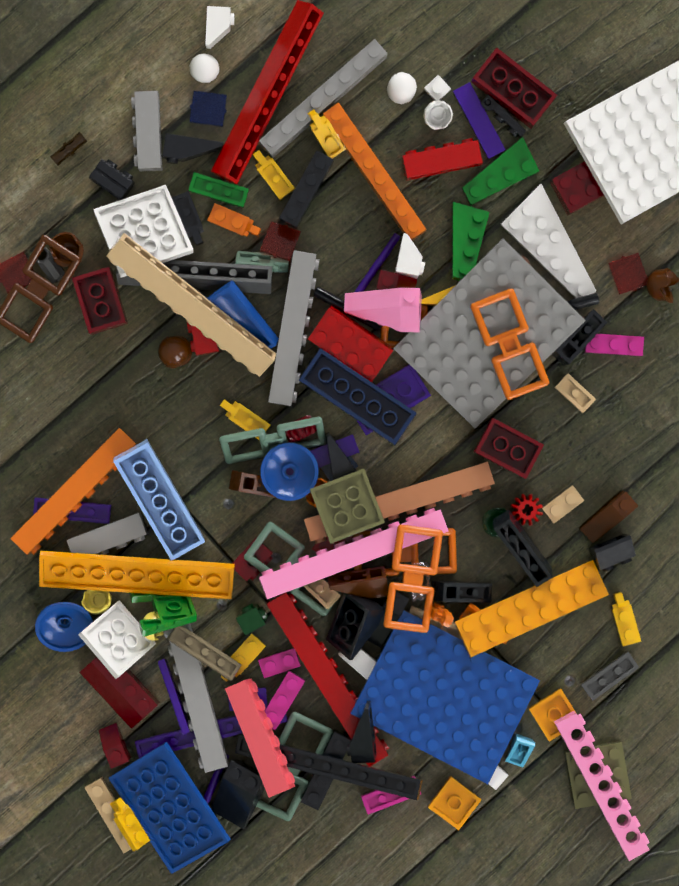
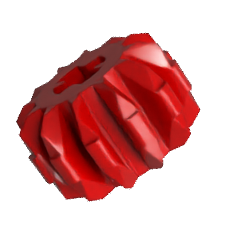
M521 494L522 501L515 497L514 500L518 504H511L512 508H516V511L511 513L513 515L518 514L515 517L517 521L522 518L521 525L523 526L526 520L528 525L531 526L532 518L538 522L539 519L536 517V514L543 515V512L537 511L543 505H536L539 498H535L532 501V494L528 495L527 500L525 494ZM526 504H528L527 507H531L528 515L522 512Z

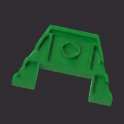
M129 593L132 603L152 602L157 619L139 620L142 637L197 621V613L191 597Z

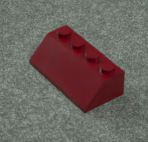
M96 657L79 672L131 729L160 703L130 669H127L121 676L115 679Z

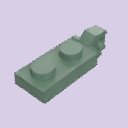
M237 251L235 264L272 266V272L279 273L288 272L289 269L288 258H279L272 253Z

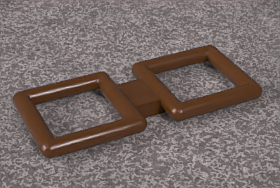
M42 235L22 269L23 274L32 280L27 288L19 283L13 285L0 307V324L28 343H33L53 310V306L44 300L49 291L57 296L63 293L79 266L81 257L49 236ZM46 244L72 260L58 286L31 270ZM18 292L44 309L30 334L4 318Z

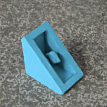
M514 733L505 762L524 767L535 747L533 739Z

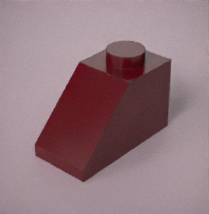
M380 270L376 290L416 288L417 279L399 273Z
M117 722L99 729L103 751L110 768L112 769L129 762L131 756Z

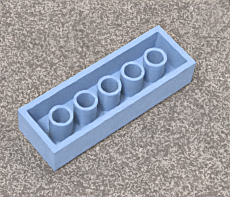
M147 439L113 458L115 466L171 561L205 542L204 536Z

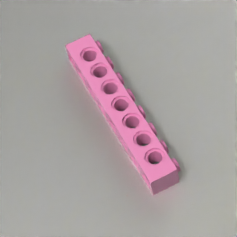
M572 711L554 721L627 859L630 861L649 851L647 844L650 842L645 833H640L638 827L641 825L636 816H631L629 812L631 807L627 799L623 800L619 793L622 790L617 782L614 783L610 776L613 773L608 765L604 766L601 760L604 756L599 748L595 749L592 743L595 739L590 731L586 732L583 726L586 723L582 715H577L575 711ZM579 729L581 732L580 736L572 738V731ZM588 746L590 748L589 753L581 755V748ZM597 763L599 765L598 770L590 772V765ZM602 780L608 782L607 787L604 789L599 788V783ZM610 798H617V802L615 805H608V800ZM619 815H626V819L624 822H617V817ZM628 832H635L633 839H626Z

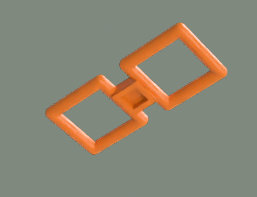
M510 288L472 303L470 308L485 345L491 346L499 343L502 354L493 357L491 361L506 399L511 400L548 386L549 379L536 345L528 343L521 346L517 335L527 332L529 327L514 289ZM509 297L519 327L490 337L480 308ZM530 352L540 380L511 391L501 362Z
M402 524L397 527L392 569L402 571L403 578L402 583L391 582L389 584L383 623L385 628L421 633L429 631L435 590L433 587L422 586L424 574L433 576L437 574L443 537L442 530ZM404 533L435 537L430 567L400 563ZM396 590L426 594L422 625L392 621Z
M448 528V532L443 533V536H448L449 566L438 567L437 574H455L457 572L456 530ZM371 531L357 533L353 535V538L363 535L364 538L371 536ZM418 543L402 549L400 562H411V565L419 566ZM362 564L355 566L354 570H361ZM392 568L385 569L386 576H398L400 574V571H395Z

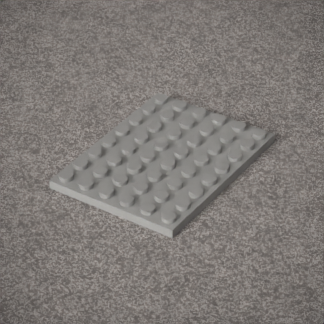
M504 238L420 321V333L409 332L393 348L474 428H477L506 397L491 361L493 357L502 354L499 343L491 346L485 345L470 308L472 303L507 289H514L529 327L527 332L517 335L521 346L528 343L536 345L542 363L585 322V319ZM509 297L480 308L490 337L519 327ZM530 352L501 362L511 391L515 390L536 370Z

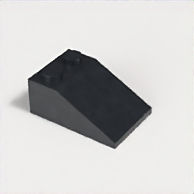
M343 593L326 640L347 659L353 660L379 626L385 609L372 598Z
M238 759L231 760L220 783L212 811L240 828L245 829L265 789L258 770Z

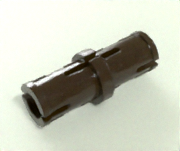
M78 132L67 143L64 142L63 146L50 157L59 166L70 155L73 156L74 152L85 144L87 140Z

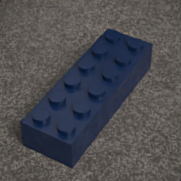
M321 348L299 379L302 384L394 446H396L417 415L415 411Z

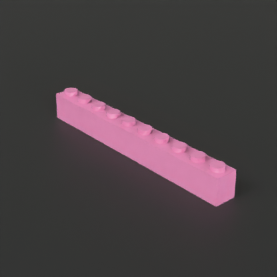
M435 508L424 511V516L419 518L417 515L406 518L407 522L402 524L439 529L443 533L448 532L441 510L435 511ZM399 521L389 524V529L382 531L381 528L371 531V536L365 538L363 535L352 538V543L345 544V541L334 545L335 549L327 551V548L317 551V556L309 558V555L298 558V563L291 565V562L280 565V570L273 572L272 569L261 572L262 576L259 577V581L266 599L394 552L397 527L400 525ZM404 533L402 549L433 536Z

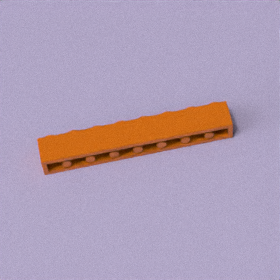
M338 102L325 111L323 115L330 121L346 152L400 230L408 234L412 241L425 233L427 229L340 103Z
M119 428L10 539L27 555L30 553L34 555L42 547L40 543L44 539L48 541L55 534L53 530L58 525L61 527L68 521L69 518L67 516L72 511L75 513L82 506L80 502L85 497L89 499L96 492L94 488L99 483L103 485L110 478L108 474L112 470H118L113 462V458L137 444Z

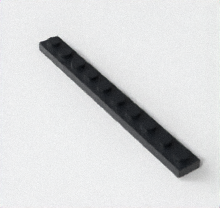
M239 734L235 753L253 758L244 735ZM283 744L279 746L282 754L286 756L287 767L419 800L423 780Z

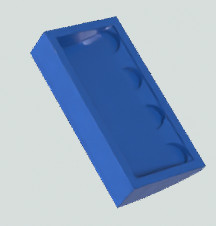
M233 280L207 298L270 349L276 346L279 338Z

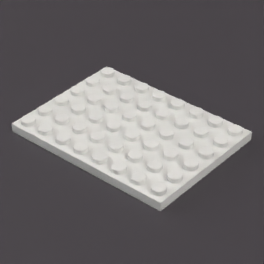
M679 61L563 123L620 224L629 221L679 193Z

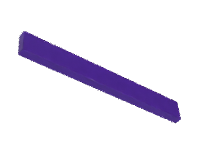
M286 714L280 724L288 721ZM236 715L217 719L222 739L242 734ZM181 729L136 740L135 745L138 757L141 758L166 742L172 751L194 746L193 739H195L194 731L182 734Z

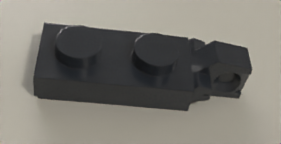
M489 95L480 103L485 111L494 112V118L500 124L504 122L509 127L507 130L514 137L518 135L522 138L526 133V130Z
M189 191L172 197L188 238L193 237L196 246L203 244L200 233L204 232L203 225Z

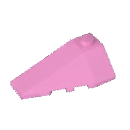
M393 288L345 293L344 313L376 322L378 325L387 326L399 332L420 333L421 290L420 288Z

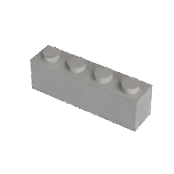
M158 91L134 92L135 97L131 98L132 109H135L132 125L133 128H136V136H133V145L137 147V155H134V166H138L139 171H163Z
M141 512L66 541L71 553H98V555H105L110 553L108 549L116 547L117 550L126 547V542L134 540V543L145 539L144 535L149 533Z

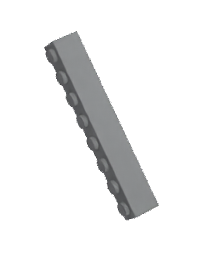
M376 39L371 41L259 140L260 145L271 158H274L313 123L308 115L310 111L314 109L319 116L323 115L325 111L332 107L387 58V52Z
M293 251L269 403L291 407L292 403H296L298 392L294 391L295 384H299L301 373L297 372L298 365H302L304 354H301V347L306 345L307 335H304V329L309 327L310 321L307 311L308 308L312 309L313 297H310L311 289L315 290L317 279L313 278L314 270L318 271L320 259H316L317 254Z
M191 623L182 625L191 632H193ZM173 628L163 631L165 638L169 636ZM170 642L168 651L170 657L174 656L175 664H173L175 675H179L180 683H178L180 694H184L185 697L183 702L184 710L186 713L189 712L191 720H188L190 731H194L195 734L193 743L195 750L200 752L201 757L198 758L200 768L204 769L205 773L228 767V759L202 664L199 660Z

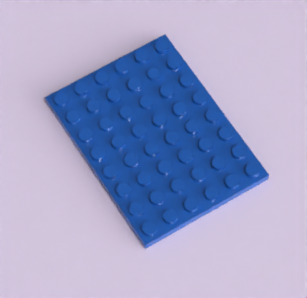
M403 610L397 622L422 625V619ZM432 624L429 625L427 633L393 629L350 714L360 718L366 702L371 701L373 724L375 727L489 784L540 680L486 652L469 657L461 639Z

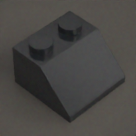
M627 534L619 535L589 548L597 569L604 572L615 568L614 565L621 562L623 565L631 562L632 557L636 556L632 538Z

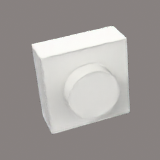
M437 75L424 87V90L436 101L441 100L451 88Z

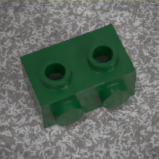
M251 603L242 608V613L236 617L243 633L247 635L265 625L268 615L263 606L259 607L258 604L253 606Z

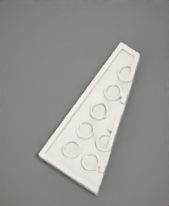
M540 184L509 215L501 226L574 298L593 294L596 292V289L542 184Z

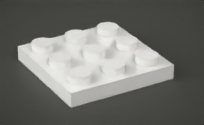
M120 600L78 634L115 679L121 676L156 645L155 641L142 637L139 622Z

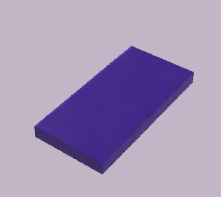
M410 364L376 384V386L409 408L414 407L431 396L418 373ZM358 422L365 435H368L371 432H373L372 430Z

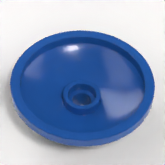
M283 443L277 445L266 454L262 461V482L267 491L278 499L286 501L301 499L308 495L310 489L314 488L317 483L319 473L317 461L314 455L300 444ZM288 468L293 469L294 473L292 475H287L286 470Z
M58 602L47 606L39 613L35 623V632L39 641L49 649L60 652L74 651L86 644L78 634L93 623V619L89 612L78 604Z

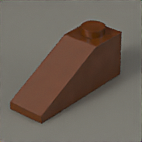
M232 470L229 489L274 497L265 488L261 475Z
M622 491L584 524L580 530L591 543H594L625 519L638 505L626 491Z
M385 566L341 572L328 576L329 590L369 599L388 595Z

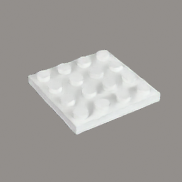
M166 185L93 209L109 250L125 233L162 263L193 253L192 245ZM116 266L120 278L127 276L122 268Z

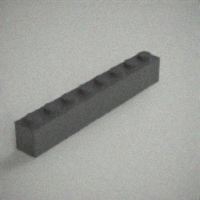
M171 260L163 263L196 290L217 291L233 280L243 293L271 294L272 266ZM116 269L118 285L141 286L140 282L129 276L120 278Z

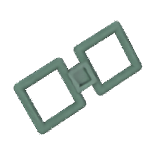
M313 417L279 424L277 426V433L266 435L263 428L221 436L219 441L225 462L232 464L265 457L275 446L288 443L285 431L316 425L318 439L298 442L296 444H300L305 448L325 445L327 441L323 420L321 417ZM259 437L262 450L231 455L229 442Z
M273 522L266 524L244 555V559L261 572L270 568L256 559L254 554L271 531L295 548L286 563L291 562V565L298 563V558L305 549L303 544ZM300 587L290 591L291 594L322 616H326L331 608L328 610L324 606L322 607L299 590Z
M292 712L279 738L280 744L285 745L295 722L298 721L324 733L315 753L323 755L333 730L300 713ZM288 767V770L293 774L295 783L299 787L287 812L259 800L256 806L285 821L292 819L308 786V781L298 776L300 770Z

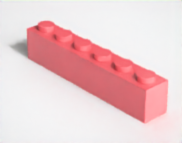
M251 678L225 688L268 797L270 798L295 787L294 776L288 770L286 756L282 754L279 747L280 741L273 733L272 722L265 713L264 702L258 696L256 683Z

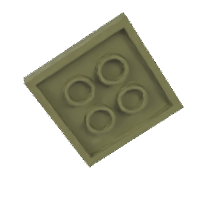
M365 469L310 489L330 544L385 523Z
M622 742L594 746L595 749L599 748L604 758L601 760L604 766L608 765L613 773L610 776L612 781L619 784L622 790L619 794L622 799H632ZM581 748L580 754H588L590 748ZM564 751L574 808L579 809L598 805L570 751ZM597 763L591 764L590 772L597 771L599 765ZM602 780L599 783V788H606L608 782L606 780ZM610 798L608 803L617 802V798Z

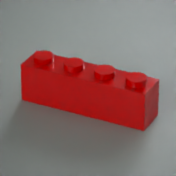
M473 138L462 140L461 144L454 145V142L443 144L442 148L437 149L435 146L426 147L422 152H417V150L405 152L406 155L402 156L406 181L477 167L483 163L478 140L473 141Z

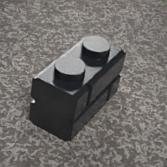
M101 159L90 174L89 179L118 200L125 199L135 185V182L132 180L133 176L125 170L121 173L116 169L118 165L108 159L106 162Z

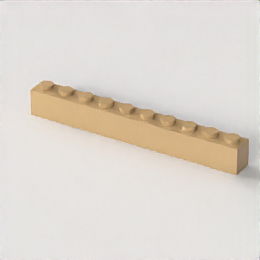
M123 233L109 250L106 257L109 258L113 265L119 266L127 276L140 282L144 289L154 293L159 301L168 304L174 313L182 315L191 326H196L205 337L215 341L220 349L229 352L234 360L243 363L251 373L257 374L260 377L274 362L276 353L128 235Z

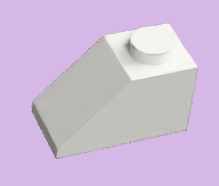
M207 6L205 41L207 49H211L230 32L231 25H234L235 14L231 13L230 7Z

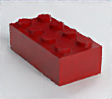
M332 305L308 338L312 343L370 382L374 380L394 351L392 346Z

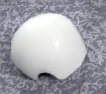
M198 54L189 65L191 76L201 83H210L216 79L219 73V63L210 54Z
M399 72L394 74L387 86L389 98L398 104L410 102L416 93V81L408 73Z
M436 100L427 105L423 116L425 123L430 128L438 130L444 129L450 124L453 112L450 105L446 102Z

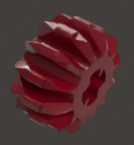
M306 415V416L301 417V418H299V419H297V420H295V421L303 420V419H308V418H312V417H311V415ZM313 425L288 430L285 433L288 441L293 443L314 434L317 430L316 426Z

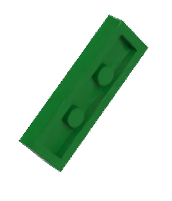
M194 172L188 191L244 208L249 189Z

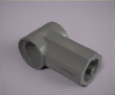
M44 247L42 251H46L47 257L44 260L37 259L36 262L51 283L54 284L62 279L65 272L53 260L50 250Z

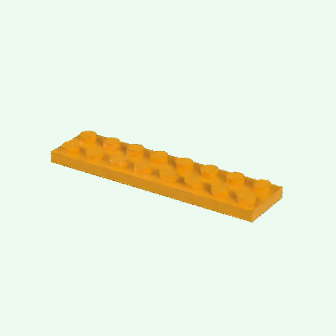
M591 560L549 579L538 587L533 586L459 619L454 623L469 657H473L609 594L594 561Z

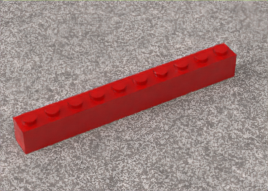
M297 0L211 170V172L222 179L238 184L324 14L312 3Z
M288 592L280 594L267 602V606L352 739L360 718L350 714L358 697L353 690L349 691L346 685L349 684L343 674L339 675L336 668H338V665L333 658L329 659L326 652L328 649L323 641L318 642L315 637L318 633L312 625L308 626L305 621L308 618L302 609L298 610L296 607L297 600L294 595L288 594ZM375 726L377 756L374 763H366L369 767L388 756L387 750L389 746L384 739H379L377 736L379 731Z

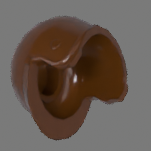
M62 232L53 237L55 241L82 259L84 253L83 244L74 234ZM49 246L53 260L59 266L69 267L72 260Z
M668 268L655 270L647 279V291L655 300L673 303V295L669 287L676 285L679 282V278Z
M167 336L159 345L158 355L163 365L168 368H177L186 365L190 361L192 350L186 338Z

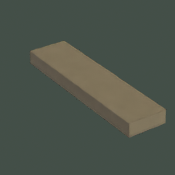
M184 626L173 628L167 637L168 641L229 681L233 680L241 667L240 663Z

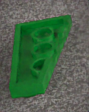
M524 138L519 139L462 187L470 206L539 172Z
M456 202L452 203V279L460 281L476 265L490 212Z

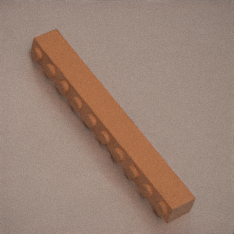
M485 462L375 498L383 519L388 517L390 521L400 518L399 514L406 512L407 515L418 512L417 508L425 506V509L435 507V502L443 500V503L454 501V496L460 494L463 498L473 495L472 491L479 489L480 492L491 489L490 485L495 483L489 464ZM320 515L304 519L310 541H315V544L327 541V534Z

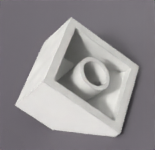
M403 233L395 273L417 279L419 275L423 274L425 262H422V255L408 234Z

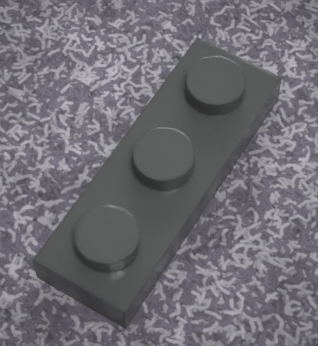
M626 651L583 682L581 686L593 701L637 670L639 666L629 652Z

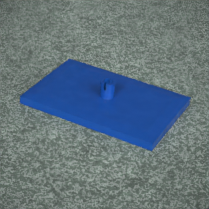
M167 742L108 778L125 804H128L149 837L151 844L171 874L231 840Z

